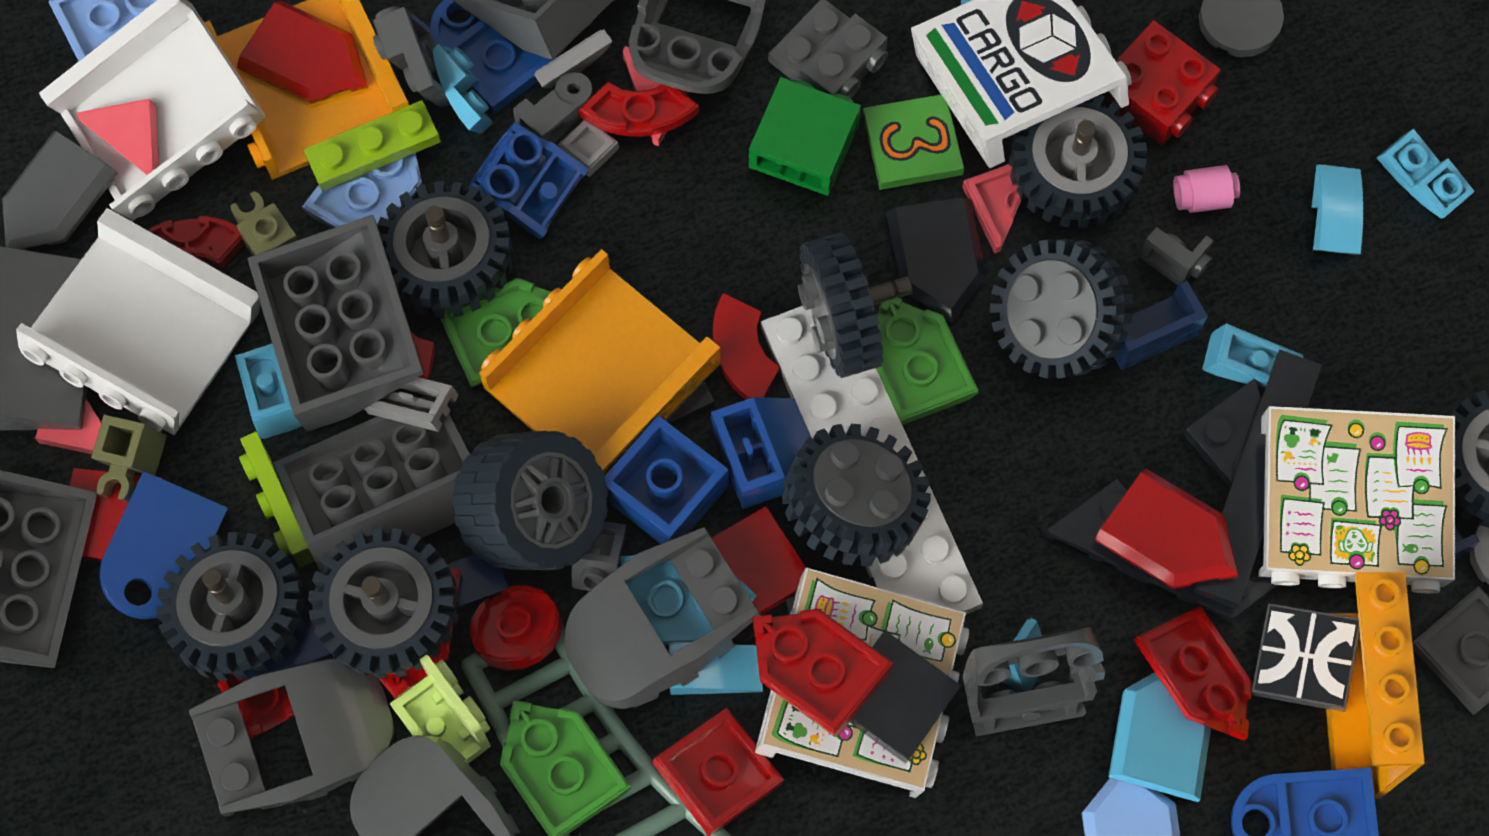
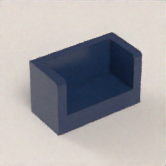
M1187 280L1177 285L1172 297L1134 313L1132 323L1123 324L1122 330L1129 334L1125 342L1116 343L1115 346L1120 351L1114 357L1121 370L1199 336L1208 315Z

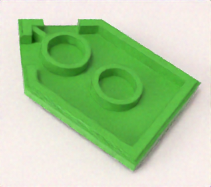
M516 278L506 282L503 289L497 286L494 287L496 297L490 302L481 296L479 298L481 308L472 312L468 303L461 306L462 316L454 317L452 308H445L444 318H440L471 388L482 384L479 372L482 370V364L488 355L496 349L502 350L512 340L513 332L517 326L527 318L532 320L543 309L542 305L551 291L536 287L532 282Z
M897 297L881 303L877 313L879 320L877 325L882 336V341L880 342L883 347V363L876 370L902 425L967 401L978 394V388L943 315L928 309L924 311L903 303L902 299Z
M513 700L510 723L500 766L548 836L568 835L624 796L631 789L627 780L578 711L532 705V703Z

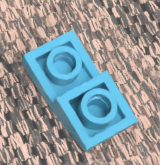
M438 44L433 48V56L442 88L454 111L468 130L482 134L493 124V121L485 113L489 109L485 101L473 90L467 93L478 81L476 76L470 71L474 64L458 47L452 50Z
M1414 129L1406 132L1377 157L1384 168L1403 188L1441 219L1446 217L1475 192L1448 158L1440 162Z
M1316 165L1312 208L1318 209L1313 250L1353 255L1361 254L1363 232L1361 170Z

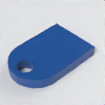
M443 0L434 11L430 23V31L435 45L441 44L452 50L458 47L469 57L474 64L470 71L478 79L470 90L475 91L488 105L490 112L495 115L536 84L538 80L534 76L535 72L553 60L522 50L473 14L463 23L451 22L449 16L454 11L466 9L453 0Z
M143 471L101 561L100 583L108 601L117 610L128 616L138 619L158 618L156 607L164 606L157 598L159 588L169 589L170 587L163 579L167 571L170 570L178 574L181 569L174 561L181 554L188 561L193 559L196 555L190 547L199 542L204 550L210 548L208 537L216 535L227 507ZM133 581L143 582L149 587L151 598L144 605H133L125 598V587Z
M1371 768L1283 773L1263 776L1251 782L1240 792L1231 812L1233 836H1249L1243 829L1242 819L1245 813L1250 810H1259L1267 816L1269 828L1264 836H1379Z

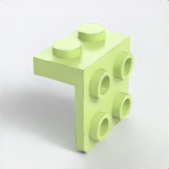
M426 654L419 661L427 677L391 702L390 705L412 736L432 735L439 737L459 751L466 758L465 762L468 764L491 747L485 735L491 728L485 721L484 714L470 696L463 701L460 699L459 696L464 692L446 663L441 659L434 664Z

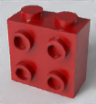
M1154 20L1116 60V62L1122 61L1126 65L1132 80V84L1128 86L1129 105L1123 108L1120 107L1119 115L1123 116L1129 111L1134 117L1132 125L1135 127L1140 126L1143 133L1161 146L1172 135L1179 138L1192 122L1193 117L1191 114L1198 106L1205 109L1219 91L1215 84L1221 69ZM1110 91L1100 94L1105 96L1103 103L1108 107L1113 100L1117 102Z

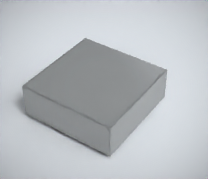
M585 120L558 144V147L589 169L586 173L589 177L619 149L618 142L613 137Z

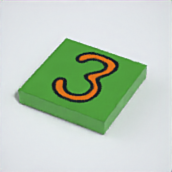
M942 95L863 108L862 116L880 190L963 175L964 166L950 109Z

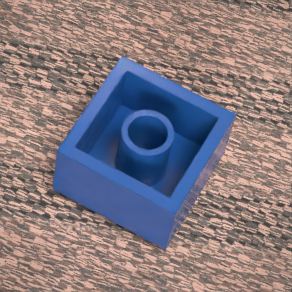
M658 415L605 475L604 482L608 490L607 503L658 543L663 544L688 534L729 487V469Z

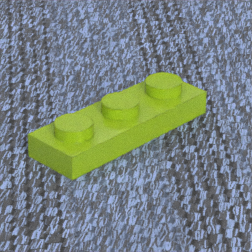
M421 100L303 150L323 192L436 145L441 141L433 121Z
M257 431L240 438L246 453L239 456V460L248 479L251 481L258 478L263 492L256 494V497L266 519L275 516L280 527V531L273 533L279 549H282L287 556L292 555L300 568L314 562L315 560L304 539L280 478Z

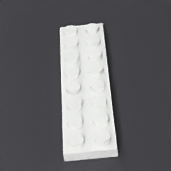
M803 306L761 321L760 328L776 364L780 366V374L791 398H795L812 439L816 432L823 428L829 434L833 425L842 424L846 435L851 423L861 424V436H866L870 426L880 429L877 437L878 441L884 443L890 434L897 438L893 447L896 452L900 451L905 445L912 451L907 464L918 460L876 368L840 378L835 373V369L830 365L829 357L826 356L825 351L818 352L811 331V327L816 326L812 318L811 309L805 310ZM923 470L921 471L919 477L925 476ZM929 486L925 492L931 493V501L927 507L928 513L910 545H907L905 550L897 557L893 554L888 562L880 564L876 557L871 566L865 567L869 577H874L877 588L968 614L981 609L983 602Z

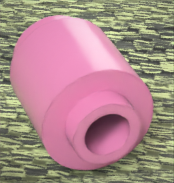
M1227 165L1185 170L1183 175L1174 177L1173 190L1178 210L1188 209L1189 213L1232 208L1234 199L1240 197V182L1237 173H1231Z

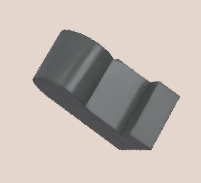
M566 73L558 79L555 89L535 105L525 98L514 107L515 122L535 135L557 144L584 120L579 117V109L592 97L593 91L590 80L582 73Z

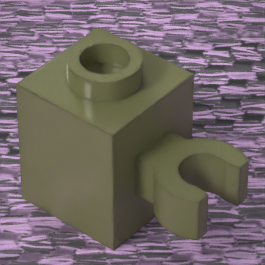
M257 192L250 193L255 204V208L251 212H242L236 203L231 205V211L238 222L236 225L252 256L298 241L296 234L274 202L266 207L262 197Z
M104 415L91 458L110 466L109 472L99 479L97 494L110 498L113 487L120 483L121 490L118 499L129 503L136 488V483L133 480L135 473L142 475L143 471L154 476L156 475L167 435L143 423Z

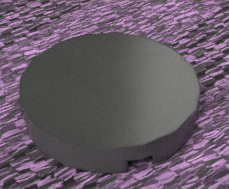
M1203 0L1198 18L1200 31L1211 46L1216 49L1220 47L1222 50L1228 51L1227 55L1234 57H1251L1268 50L1275 42L1282 28L1284 13L1280 0Z

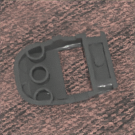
M640 0L637 5L638 15L636 23L632 25L629 38V52L633 67L639 74L651 81L679 90L701 94L717 93L725 90L732 84L758 39L766 0H728L751 7L749 17L736 46L660 24V19L669 0Z
M701 528L638 553L590 590L578 601L568 617L565 628V648L569 661L580 680L597 701L609 707L627 709L652 701L659 697V692L679 683L685 686L698 678V672L716 657L722 658L735 647L732 639L753 622V617L760 616L706 529ZM668 561L672 562L714 629L673 655L669 654L627 586L628 582L659 563L664 564Z
M1080 628L974 649L967 660L963 681L976 737L1085 716L1086 710L1083 702L1094 699L1097 693L1095 681L1104 680L1105 670L1101 664L1104 661L1103 653L1092 628ZM1066 654L1070 666L1069 683L1061 685L1060 682L1051 681L1038 685L1034 690L1019 693L1013 690H1003L992 694L988 699H983L981 686L998 684L1008 679L1011 675L1009 665L1019 663L1020 672L1023 676L1038 677L1054 671L1059 666L1057 656Z
M335 657L286 665L254 676L189 710L217 797L219 810L223 816L234 815L233 812L256 808L268 809L304 800L310 801L328 795L327 792L349 781L357 780L362 772L367 770L370 764L393 744L394 722L379 678H376L371 673H368L367 676L359 674L353 668L344 666ZM285 686L313 775L266 791L239 701Z
M415 735L391 745L370 764L367 770L362 772L351 795L350 814L359 836H417L462 796L495 836H516L520 833V830L512 816L505 812L494 794L497 790L486 776H480L465 762L466 758L450 743L432 735Z

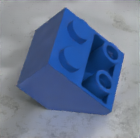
M753 397L711 412L712 433L724 464L729 469V476L742 509L782 496L785 490L783 484L799 449L810 437L795 398Z

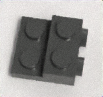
M820 0L769 52L768 62L792 80H802L812 85L816 90L830 95L842 94L851 99L858 91L864 76L869 71L872 73L877 72L888 57L886 52L888 38L856 13L849 18L828 1Z
M389 7L378 12L376 19L373 20L378 34L373 36V41L383 60L388 59L396 69L400 68L403 70L410 89L413 92L418 91L425 101L430 100L441 109L451 106L437 74L433 56V48L436 45L430 28L405 7Z

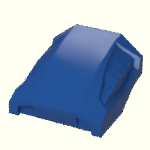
M514 122L476 172L465 193L467 194L471 186L480 189L481 200L488 194L494 199L495 207L500 206L506 217L528 233L541 239L548 231L549 225L571 192L589 169L554 143L535 135Z

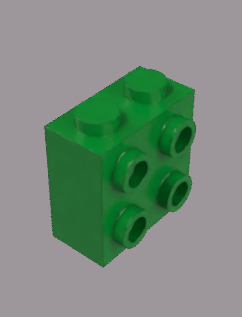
M780 77L749 147V168L829 196L859 126L861 105L854 103L845 95H830L816 90L805 81H791Z

